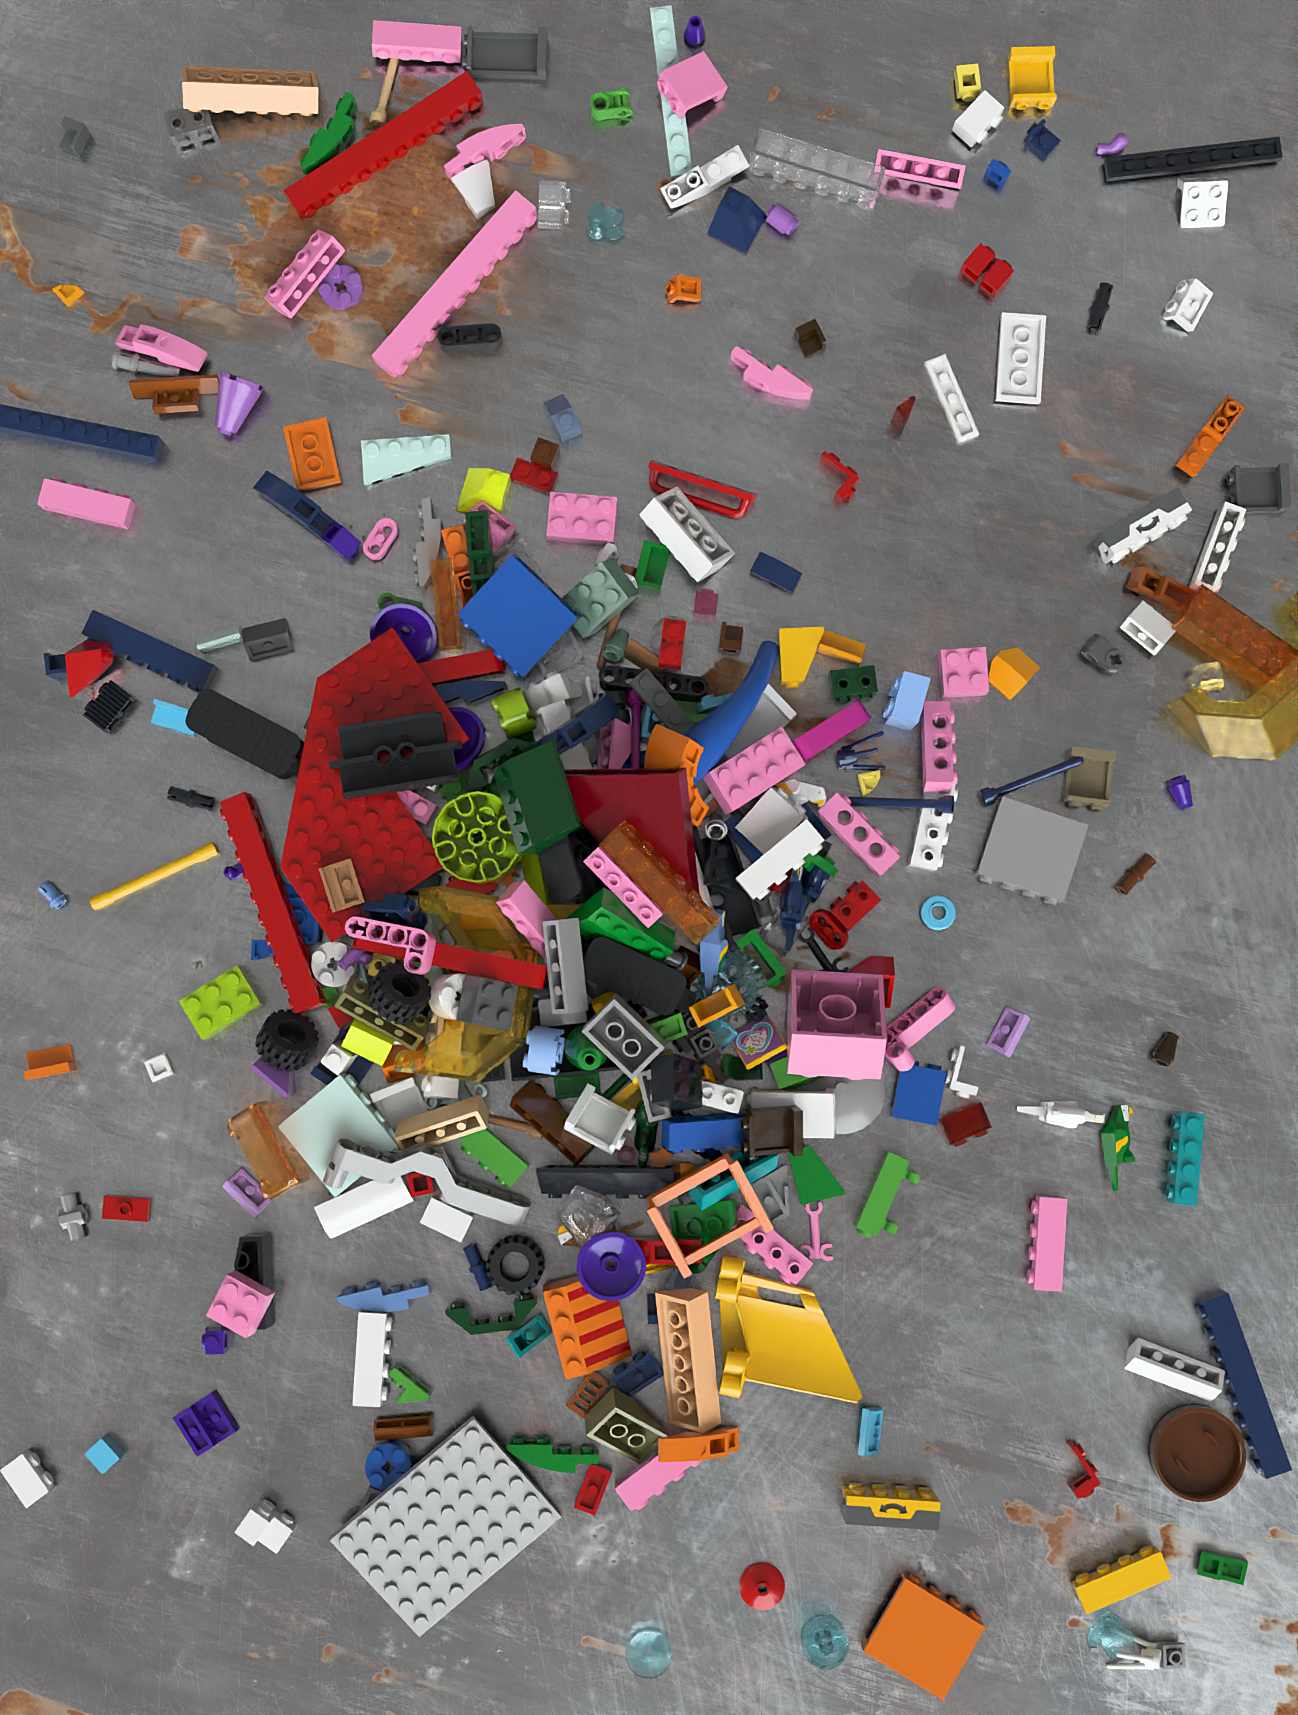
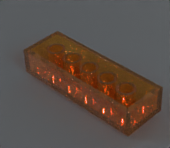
M1203 584L1188 596L1171 626L1172 629L1279 703L1284 702L1296 693L1298 689L1297 649Z

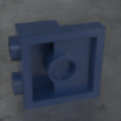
M403 893L386 894L384 901H365L362 908L376 921L424 930L428 922L427 913L421 912L422 910L416 906L415 901L410 900Z

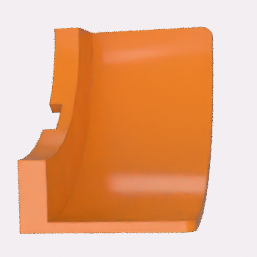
M656 724L647 744L644 768H686L692 824L699 827L709 806L701 799L697 787H694L693 777H696L698 762L704 748L692 739Z

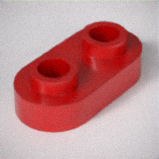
M818 909L810 916L809 923L811 928L829 948L839 950L847 944L849 940L847 931L828 910ZM820 917H823L826 922H823ZM835 934H839L841 939H838Z

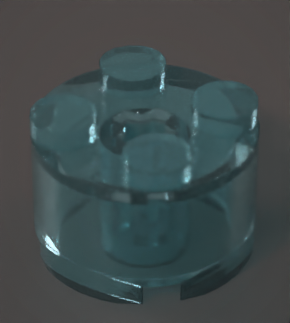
M821 1614L810 1618L802 1626L801 1645L804 1656L810 1664L823 1670H831L843 1663L849 1650V1641L845 1628L838 1619L830 1614ZM826 1639L828 1644L824 1645L822 1640Z

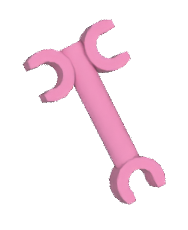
M818 1201V1208L814 1211L809 1208V1203L805 1204V1209L810 1214L811 1246L802 1244L800 1249L809 1250L807 1257L810 1260L812 1258H823L826 1261H830L833 1259V1256L825 1255L824 1250L831 1248L832 1243L820 1244L819 1214L822 1211V1203Z

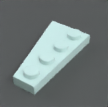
M449 434L361 441L365 486L379 480L392 478L391 476L400 473L405 474L413 471V469L422 466L426 467L452 458Z

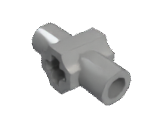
M75 1193L60 1196L63 1209L58 1210L59 1224L62 1229H68L70 1241L84 1238L85 1233L82 1224L87 1223V1214L83 1204L78 1205Z

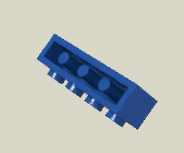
M743 1112L738 1114L725 1113L662 1119L661 1145L671 1153H682L683 1150L688 1149L702 1152L705 1151V1148L725 1150L729 1146L740 1149V1141L743 1139L740 1118L743 1117Z

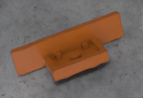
M213 374L129 380V386L133 398H153L152 408L154 414L199 411V398L201 394L218 393L219 378L218 375Z

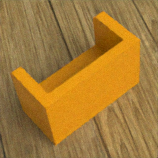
M733 984L689 1006V1010L698 1027H701L744 1005L745 1002L736 985Z

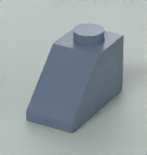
M564 394L543 403L562 443L582 434L580 423Z

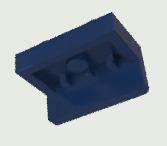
M644 1350L638 1352L632 1357L634 1361L627 1365L622 1363L613 1369L614 1374H612L611 1379L624 1394L632 1397L664 1376V1371L650 1350L646 1353Z

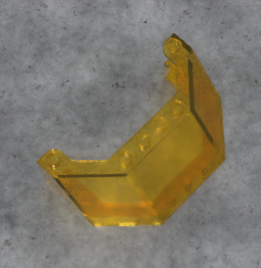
M1296 592L1291 597L1296 602V608L1290 614L1298 622V592ZM1298 656L1245 702L1215 701L1202 689L1192 688L1180 698L1174 699L1167 707L1211 756L1276 760L1298 741Z
M444 886L419 889V908L425 913L438 915L455 940V947L538 964L539 952L532 948L528 939L516 929V925L510 918L503 914L501 908L496 903L500 897ZM451 970V973L468 974L470 976L483 977L479 975ZM515 984L518 985L509 1031L444 1018L443 1032L421 1050H403L397 1054L394 1072L480 1082L486 1077L487 1073L502 1064L510 1057L511 1053L526 1043L534 997L532 987Z

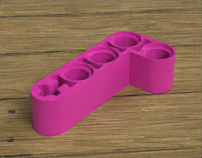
M857 700L804 733L792 743L804 763H806L816 754L853 732L872 718L861 701Z

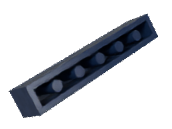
M92 610L81 633L87 637L86 641L110 642L114 655L119 656L122 653L128 656L126 660L136 665L142 662L148 665L147 670L158 675L160 671L168 674L167 679L179 684L180 680L188 683L187 688L197 693L200 690L209 689L219 669L212 663L95 610Z

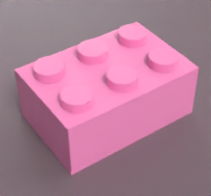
M550 492L547 541L605 546L607 542L614 544L618 505L617 497Z

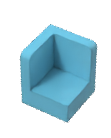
M106 1434L84 1455L104 1474L125 1453Z

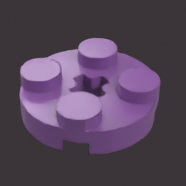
M334 264L318 285L319 293L325 304L332 309L340 311L357 305L364 291L361 277L356 270L347 265ZM344 283L346 290L337 292L336 285Z

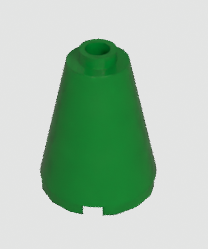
M583 1024L575 1027L569 1033L565 1040L564 1050L567 1059L572 1065L584 1070H594L602 1065L608 1057L582 1032L585 1025Z

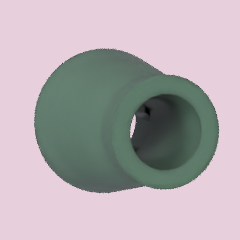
M617 629L612 638L604 645L603 655L607 660L618 662L624 657L629 633L626 630Z

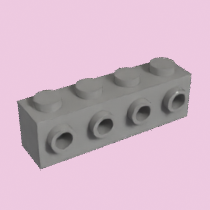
M579 918L543 921L552 1014L588 1011Z

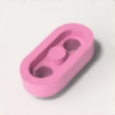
M380 519L364 542L363 551L369 559L380 560L383 558L397 537L398 527L392 519ZM385 528H391L389 534L383 533ZM374 546L379 547V551L376 553L371 551Z

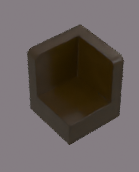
M816 319L795 328L794 337L806 358L826 348L827 341Z

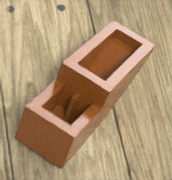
M1145 566L1133 567L1126 588L1148 599L1187 614L1193 613L1200 594L1167 575L1161 576Z

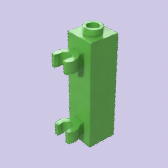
M886 1150L854 1224L859 1229L857 1233L868 1238L871 1237V1234L877 1237L882 1228L892 1234H896L899 1226L885 1220L902 1178L916 1184L920 1178L919 1174L907 1170L909 1160Z

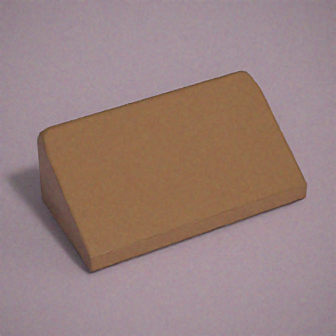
M634 639L628 641L624 658L641 669L647 668L648 670L664 672L667 669L658 667V655Z

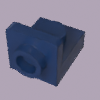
M1044 119L1038 124L1036 122L1033 123L1028 129V137L1025 143L1043 159H1046L1059 145L1061 140L1045 127L1046 121Z

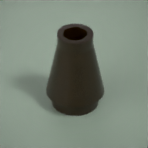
M1166 1032L1161 1042L1153 1051L1152 1060L1164 1067H1169L1171 1063H1174L1179 1036L1172 1032Z

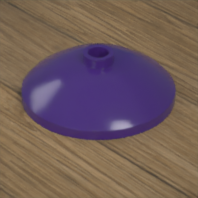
M397 602L385 606L375 615L370 627L371 641L393 627L417 663L424 662L431 656L437 643V629L433 619L424 609L411 603ZM402 627H407L409 632H404Z
M451 707L448 709L470 739L462 745L461 749L454 750L456 769L460 770L470 765L479 756L484 747L486 734L481 719L473 711L463 707Z
M616 1231L602 1232L590 1238L580 1250L577 1259V1274L582 1286L590 1295L604 1301H618L633 1294L641 1285L646 1272V1260L639 1244L632 1237ZM607 1260H614V1265L607 1266Z

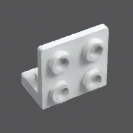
M1222 176L1178 178L1177 187L1182 190L1180 227L1224 226L1228 180Z

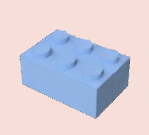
M904 671L901 676H897L889 690L888 696H891V699L885 705L882 717L886 718L884 724L911 731L919 722L931 678Z

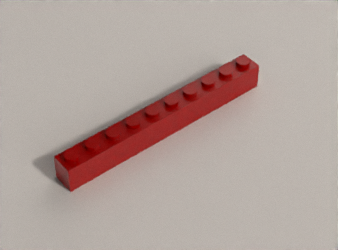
M467 71L283 190L287 200L301 220L312 217L321 207L332 204L339 195L349 193L353 186L359 182L367 181L376 171L387 168L391 161L404 157L408 150L414 146L422 145L428 137L433 134H439L451 122L459 121L463 114L469 110L477 109L483 102L482 92Z
M242 792L221 801L222 809H220V814L223 820L227 821L229 827L227 830L228 836L236 846L235 856L238 862L242 863L244 869L242 874L245 882L250 885L252 891L250 892V897L259 910L258 920L265 927L267 933L265 935L266 942L273 949L274 964L281 971L282 977H280V980L290 996L288 998L290 1008L293 1011L295 1010V1013H305L327 1004L320 982L312 972L310 954L252 794Z

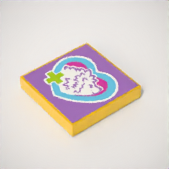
M768 1015L760 1022H747L735 1029L739 1035L731 1041L747 1070L787 1049L784 1040Z

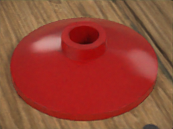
M759 1562L750 1565L742 1573L739 1581V1590L742 1599L747 1605L754 1609L767 1610L773 1608L781 1601L785 1592V1581L783 1575L775 1566ZM760 1585H765L767 1587L765 1592H760L758 1590Z

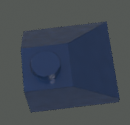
M729 186L717 208L708 234L746 254L767 216L749 196Z

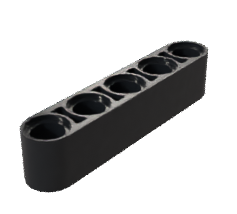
M606 665L599 671V685L607 692L624 690L628 693L633 688L625 680L628 678L634 679L644 669ZM649 670L674 700L699 703L702 697L707 696L708 683L702 677ZM606 675H611L615 679L607 682L603 678ZM678 684L681 688L679 690H672L670 685ZM698 686L701 687L703 691L701 693H695L694 691H692V688Z

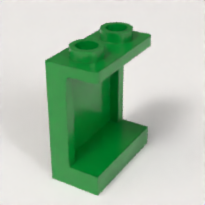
M752 929L735 942L738 950H741L750 943L771 970L773 976L764 982L766 987L770 985L776 987L785 980L783 975L787 972L755 929Z

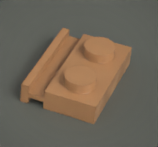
M351 858L319 868L333 913L365 903Z

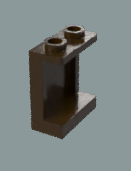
M798 1106L743 1109V1117L740 1118V1127L743 1131L740 1149L749 1160H754L755 1156L780 1153L803 1156V1110Z

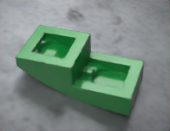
M1201 1551L1197 1574L1244 1586L1248 1561L1223 1554Z

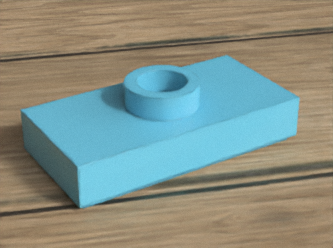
M722 1016L705 1024L706 1028H710L718 1046L722 1050L739 1035Z
M869 1407L862 1409L858 1455H879L883 1408Z

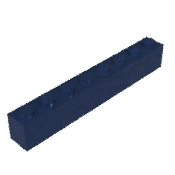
M0 404V432L160 464L164 442L157 435Z
M1221 1290L1198 1298L1199 1306H1197V1312L1200 1318L1205 1320L1207 1328H1204L1207 1339L1212 1341L1215 1350H1212L1214 1359L1217 1363H1220L1222 1370H1225L1223 1383L1225 1386L1228 1385L1230 1394H1228L1229 1401L1233 1408L1236 1407L1238 1412L1236 1420L1240 1429H1244L1246 1435L1244 1443L1247 1450L1253 1454L1254 1460H1252V1465L1255 1472L1265 1479H1269L1291 1471L1289 1459L1229 1293Z

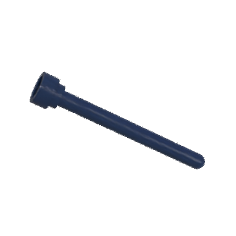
M1075 757L996 789L993 787L981 789L979 791L983 803L986 807L992 805L998 800V797L1082 765L1084 759L1083 757Z
M944 795L939 797L938 800L848 797L852 802L851 806L934 808L947 814H953L954 796Z

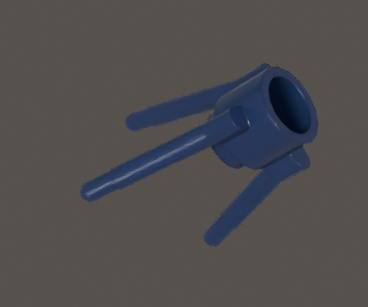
M880 731L850 745L842 746V750L837 751L840 768L845 767L846 771L853 769L885 770V766L853 764L857 763V757L878 752L877 748L855 752L853 748L884 735V732Z

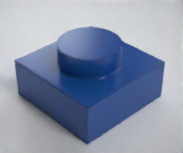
M993 159L988 165L985 175L1001 186H1004L1011 170L1005 163Z

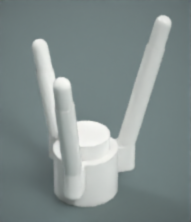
M1116 1628L1117 1633L1147 1648L1141 1649V1655L1117 1652V1657L1140 1660V1663L1107 1664L1106 1667L1108 1669L1154 1670V1668H1160L1161 1649H1156V1643L1147 1642Z

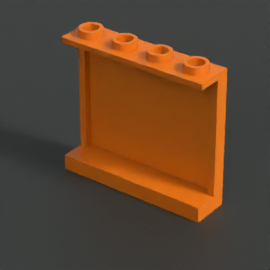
M902 1573L903 1580L870 1637L864 1638L861 1647L863 1652L944 1701L986 1627L981 1620L982 1617L975 1611L970 1610L967 1612L961 1608L962 1604L951 1597L948 1600L941 1596L942 1592L934 1586L930 1585L928 1588L921 1584L922 1580L916 1575L910 1573L908 1576Z

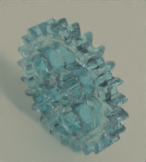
M728 949L727 955L725 954L727 964L720 969L717 976L714 975V978H718V982L713 986L712 994L728 987V983H730L729 986L735 984L738 991L745 985L747 989L745 993L741 994L745 1002L744 1005L715 1019L720 1022L723 1018V1021L729 1023L730 1018L738 1022V1015L746 1018L745 1011L747 1010L753 1013L754 1011L751 1006L753 1004L760 1005L756 998L764 996L759 992V989L765 988L762 983H759L765 977L758 974L762 969L759 966H755L757 962L754 959L750 960V956L746 953L742 955V952L737 950L734 954V951L731 952ZM737 966L736 973L730 975L731 969ZM704 973L697 977L699 980L697 983L692 984L693 987L698 989L695 993L699 999L695 1003L711 996L706 994Z

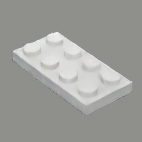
M1001 313L995 401L1040 404L1046 315Z

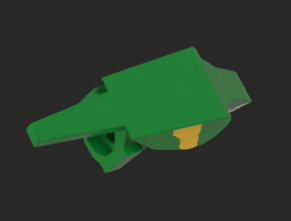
M1128 1105L1114 1106L1109 1122L1101 1132L1105 1166L1109 1169L1113 1191H1118L1119 1163L1135 1162V1156L1130 1151L1131 1137L1128 1126L1130 1116L1134 1113Z

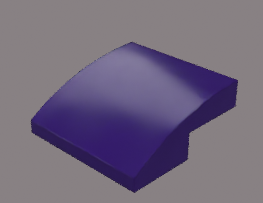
M216 1390L173 1417L197 1457L239 1430Z

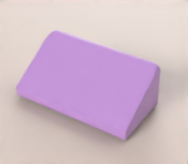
M1006 1005L986 1045L1007 1057H1011L1030 1017Z
M242 1167L223 1185V1188L254 1218L274 1199Z

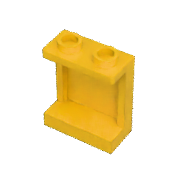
M1055 46L1011 47L1008 54L1009 108L1024 110L1028 107H1038L1039 109L1053 107L1057 99V93H1054L1053 74Z

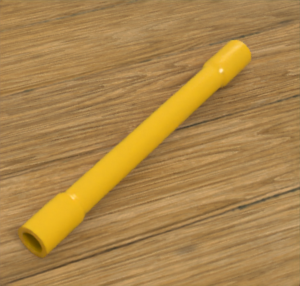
M210 842L181 858L116 888L106 890L89 898L90 904L94 910H98L127 894L192 864L202 862L219 854L214 842Z

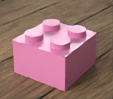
M986 647L944 649L939 651L937 658L941 698L983 696L989 692Z
M233 1271L226 1275L206 1316L247 1338L255 1334L275 1292L242 1273Z

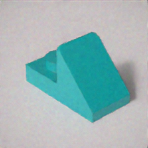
M538 1314L522 1327L512 1331L506 1338V1341L519 1359L552 1334V1331L541 1314Z

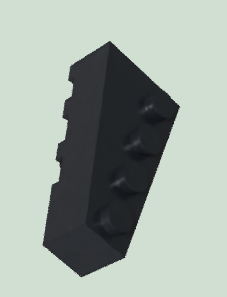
M271 1233L241 1236L239 1238L234 1271L242 1273L272 1290ZM273 1298L257 1330H265L274 1325ZM223 1325L221 1326V1331L230 1330Z

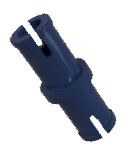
M473 1243L464 1247L463 1251L470 1265L469 1271L474 1274L479 1290L484 1291L491 1288L493 1285L490 1283V1278L487 1277L486 1261L482 1260L477 1244Z

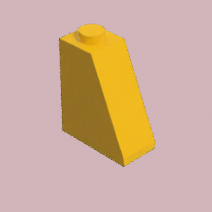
M824 627L779 628L780 685H786V688L791 689L799 688V684H803L824 633Z

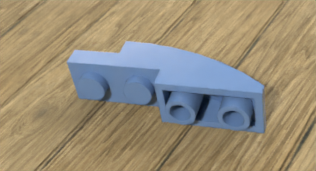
M423 1280L410 1283V1287L404 1289L401 1288V1285L388 1288V1292L385 1293L384 1284L377 1285V1282L363 1285L364 1289L356 1291L355 1287L341 1290L342 1294H339L336 1300L340 1304L359 1310L371 1312L400 1311L409 1309L412 1306L410 1299L429 1295L432 1290L430 1283L424 1284Z

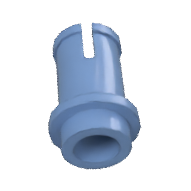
M49 880L41 884L43 888L41 886L38 887V891L50 902L52 908L59 909L66 903L65 895L63 893L60 894Z

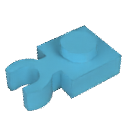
M732 693L714 697L713 694L702 697L701 702L695 705L697 714L717 709Z

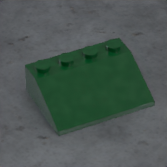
M549 741L513 757L493 770L518 855L540 854L581 826L555 741Z

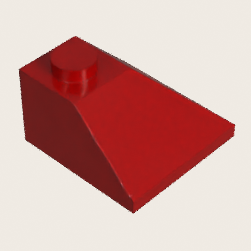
M85 640L65 653L69 697H74L88 688L112 665L114 654L111 650L110 642Z
M870 956L849 970V973L883 975L885 1008H890L895 980L894 957Z

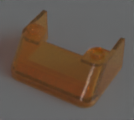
M268 1100L256 1102L228 1119L229 1125H227V1129L230 1135L238 1140L261 1183L259 1189L264 1198L269 1197L273 1200L305 1183L310 1178L306 1176L300 1179L263 1110V1107L269 1104Z

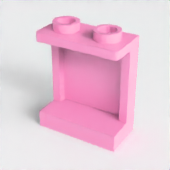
M704 51L661 71L657 81L658 90L665 96L671 110L679 118L684 117L687 110L711 98L714 102L721 100L728 87Z

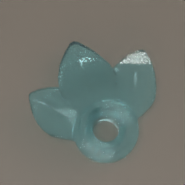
M601 201L595 202L588 211L589 220L586 230L589 236L593 239L606 237L616 240L621 238L625 234L624 230L619 226L623 219V210L618 207H608L606 209Z
M1108 1612L1100 1617L1099 1624L1090 1628L1087 1643L1089 1648H1097L1102 1645L1110 1659L1115 1660L1117 1658L1116 1653L1121 1652L1123 1646L1134 1647V1635L1129 1628L1122 1625L1118 1615ZM1111 1620L1115 1626L1108 1627L1106 1622Z

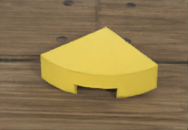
M880 770L857 774L861 796L868 795L876 788L880 779Z

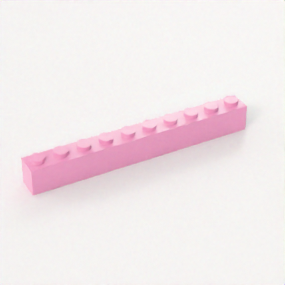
M515 190L372 354L374 362L394 379L398 374L402 375L408 368V363L411 359H416L421 354L424 344L434 339L437 329L441 325H446L451 318V313L455 309L461 308L466 300L465 297L478 288L479 281L484 275L488 276L492 272L497 260H502L506 256L510 245L517 243L522 237L524 229L534 224L537 219L536 206Z

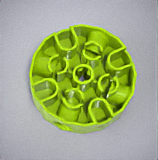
M475 791L460 795L445 804L435 819L432 842L436 856L443 868L460 880L478 884L499 881L511 873L523 857V854L518 855L501 798L494 794ZM476 835H481L483 840L478 842L475 839Z

